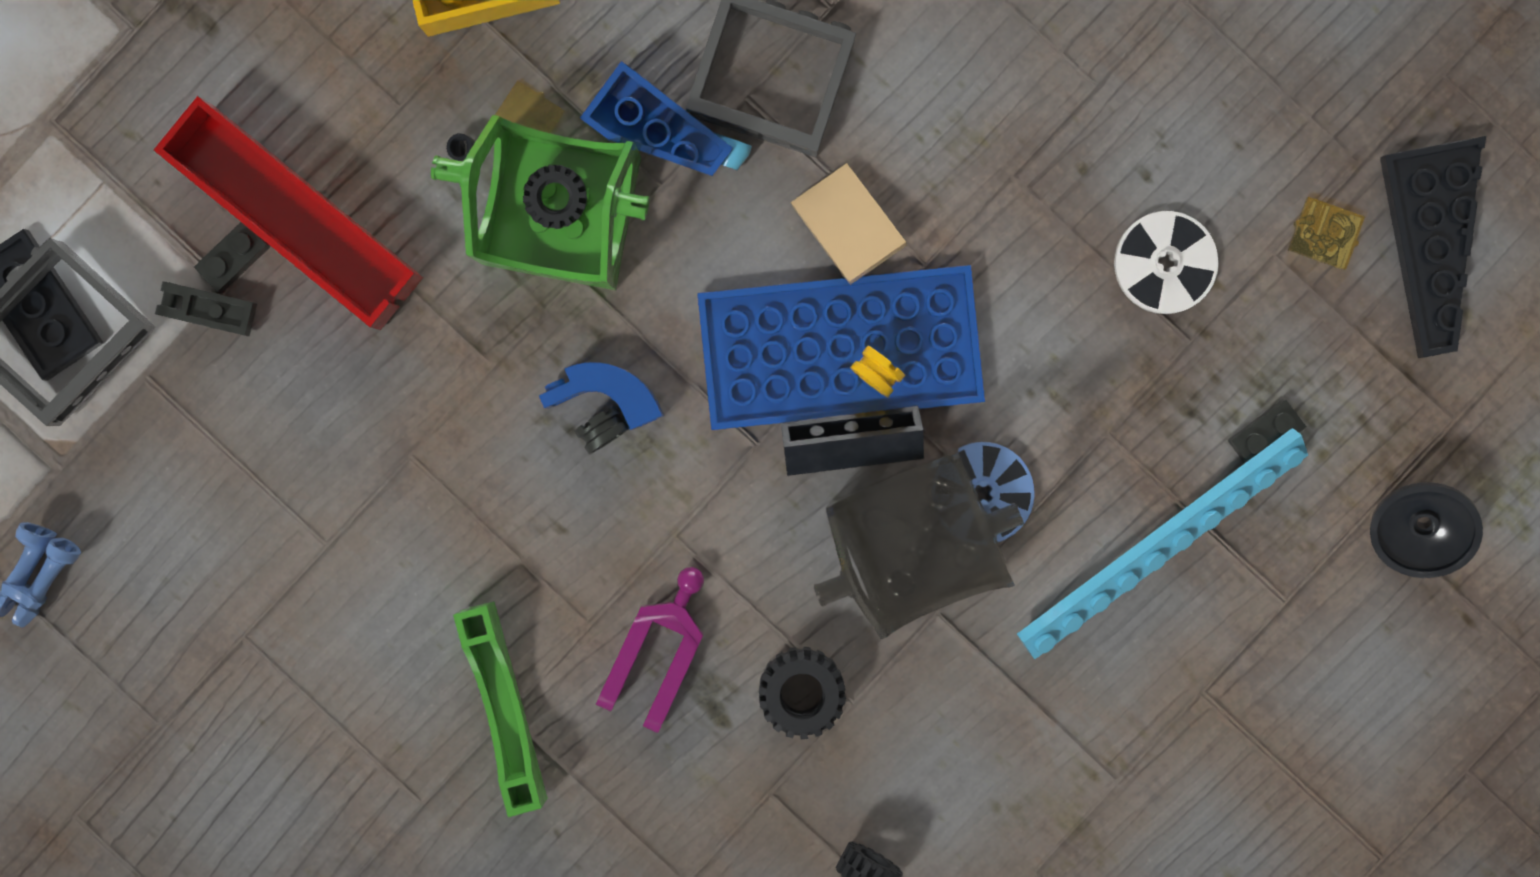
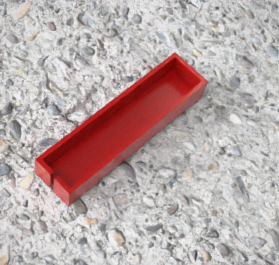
M199 96L194 99L153 149L370 328L381 330L400 307L395 301L397 299L405 301L424 278L215 106Z

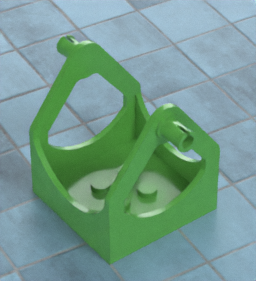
M492 115L464 161L442 158L435 155L432 164L436 165V168L431 167V178L433 180L438 179L460 184L467 256L486 266L610 290H616L630 217L646 220L650 196L635 195L641 155L635 142L603 143L574 139L525 127L496 115ZM494 144L490 191L483 220L478 231L477 185L481 166ZM548 165H562L574 170L581 177L587 190V203L584 212L573 224L561 229L546 228L536 223L525 210L526 206L523 202V189L530 175L537 171V169ZM560 183L548 184L542 191L544 205L555 211L565 208L569 201L568 190Z

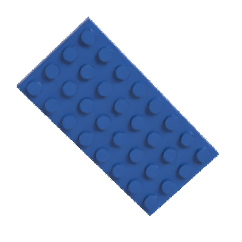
M971 265L863 276L851 285L845 278L697 293L711 430L777 424L918 406L919 409L985 402ZM867 346L878 351L890 360L895 368L898 367L905 374L900 383L895 382L892 386L894 391L888 398L867 384L850 369L855 361H860L863 358L862 352Z

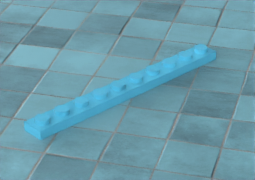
M1290 429L1017 633L1031 656L1036 659L1043 653L1049 652L1055 644L1070 633L1077 631L1083 623L1095 614L1104 611L1111 602L1123 593L1132 590L1138 582L1153 571L1160 569L1166 561L1178 552L1187 549L1202 534L1215 528L1221 520L1236 509L1242 508L1249 499L1261 490L1270 487L1277 478L1291 468L1298 466L1308 456L1302 435L1295 429Z

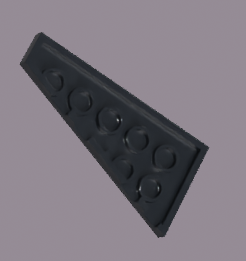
M1486 136L1380 157L1418 358L1458 351L1463 310L1460 307L1463 288L1467 285L1468 274H1465L1467 256L1471 255L1478 203L1475 200L1477 180L1481 179L1482 166L1479 165L1481 150L1485 148Z

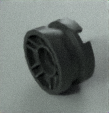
M615 406L608 408L609 411L606 413L602 411L589 419L584 424L585 426L582 424L575 429L574 432L577 437L583 438L586 445L584 448L588 454L601 449L629 430L626 422H621L618 418L619 411Z

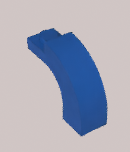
M589 362L564 368L570 381L565 383L564 379L554 381L545 386V393L539 395L543 407L550 409L587 392L604 393L619 405L630 430H635L664 416L654 394L644 382L624 369L605 363Z

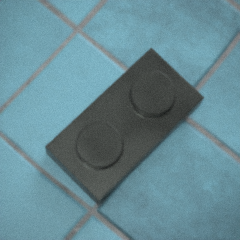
M240 222L194 268L217 292L223 293L271 246Z
M1281 400L1230 438L1228 442L1242 461L1246 463L1293 428L1299 433L1307 426L1288 401Z

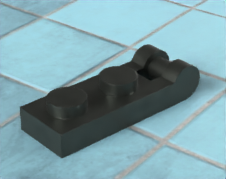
M162 281L160 291H163L161 305L157 304L156 315L250 337L257 303ZM178 295L183 296L181 309L175 308Z

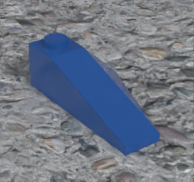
M622 61L580 117L608 140L616 143L635 142L639 151L710 176L714 175L733 149V147Z

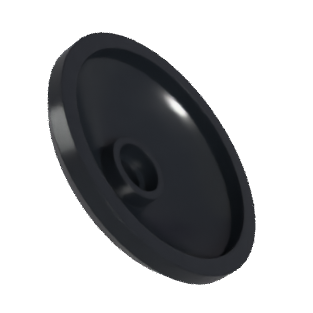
M1414 483L1393 491L1378 504L1370 521L1371 543L1378 557L1391 569L1416 578H1435L1459 570L1475 556L1483 537L1482 520L1474 503L1459 490L1439 483ZM1421 517L1429 518V521L1425 523H1420L1417 520Z

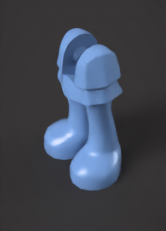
M28 522L20 523L16 530L15 537L25 547L6 581H2L0 591V617L8 614L16 602L20 603L12 618V624L18 627L27 626L39 614L40 607L47 599L45 595L55 578L66 564H73L81 554L80 548L72 541L65 538H55L57 533ZM46 551L47 558L32 585L27 584L33 570Z

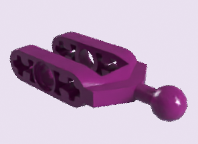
M687 567L678 574L677 583L679 591L673 602L640 607L596 702L597 706L610 712L612 711L653 622L683 635L680 646L643 724V727L656 733L659 732L703 637L702 631L686 609L691 595L699 592L704 585L702 572L694 567Z

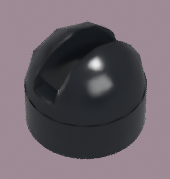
M454 134L447 142V153L453 160L464 161L475 141L465 134ZM464 141H466V144H467V153H466V154H465V143H464Z

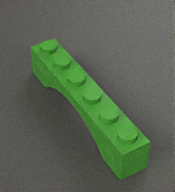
M495 601L460 610L453 614L462 649L475 676L486 710L495 751L498 782L507 816L511 817L541 809L548 797Z

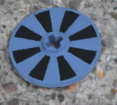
M975 442L957 448L941 462L933 478L931 498L936 516L951 534L973 544H993L1011 537L1025 524L1034 503V484L1029 469L1013 451L995 443ZM989 485L991 489L988 491L990 496L988 501L984 499L976 501L975 497L978 494L975 490L976 486L986 487Z

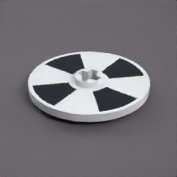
M1160 211L1140 218L1124 232L1116 248L1114 268L1119 286L1134 304L1149 312L1172 314L1193 307L1208 294L1216 279L1218 254L1210 233L1197 220L1179 212ZM1168 254L1169 261L1174 262V266L1164 271V266L1158 263V259Z

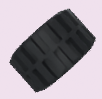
M793 647L789 648V651L786 653H778L773 661H769L766 665V669L760 678L759 703L760 708L764 712L765 719L773 724V729L777 732L784 731L786 737L790 738L798 735L802 740L808 739V735L815 734V737L821 736L824 729L830 730L835 726L834 721L836 718L840 719L843 713L842 707L846 702V689L841 672L831 658H827L819 650L817 652L812 651L811 647H803V649ZM797 674H808L815 677L822 686L821 700L817 705L808 710L792 709L785 704L781 694L782 686L787 679Z

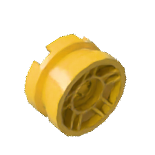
M867 346L862 352L863 358L860 361H855L850 369L867 384L888 398L894 391L892 386L895 382L900 383L905 374L898 367L895 368L891 364L892 362L878 351Z

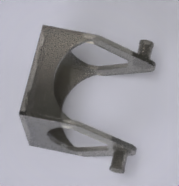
M958 448L836 498L826 507L841 571L840 575L814 584L816 596H820L818 600L822 607L846 596L853 598L880 639L888 637L899 628L924 615L957 601L987 591L1015 586L1012 573L997 540V535L1017 526L1025 525L1015 502L987 514ZM848 549L858 569L868 597L864 593L854 571Z

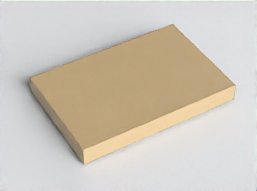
M847 163L791 202L792 207L850 285L907 246L904 238Z

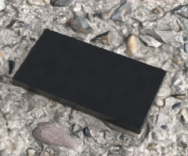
M22 229L0 244V288L7 282L6 277L14 268L24 265L32 257V249L40 247L29 230ZM54 267L2 320L40 378L44 381L50 380L104 344Z

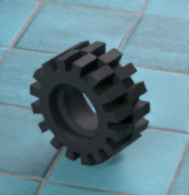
M548 165L537 169V171L530 175L523 189L525 210L533 218L532 220L546 228L561 229L573 224L582 215L587 203V190L581 177L574 170L562 165ZM550 183H560L568 190L569 201L565 208L555 211L544 205L542 191L545 186Z
M853 841L848 842L835 867L842 877L903 876V872L891 860L885 859L882 854H877L873 849L866 848L863 844H857Z

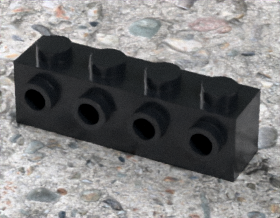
M918 406L781 423L787 476L924 459L923 426Z

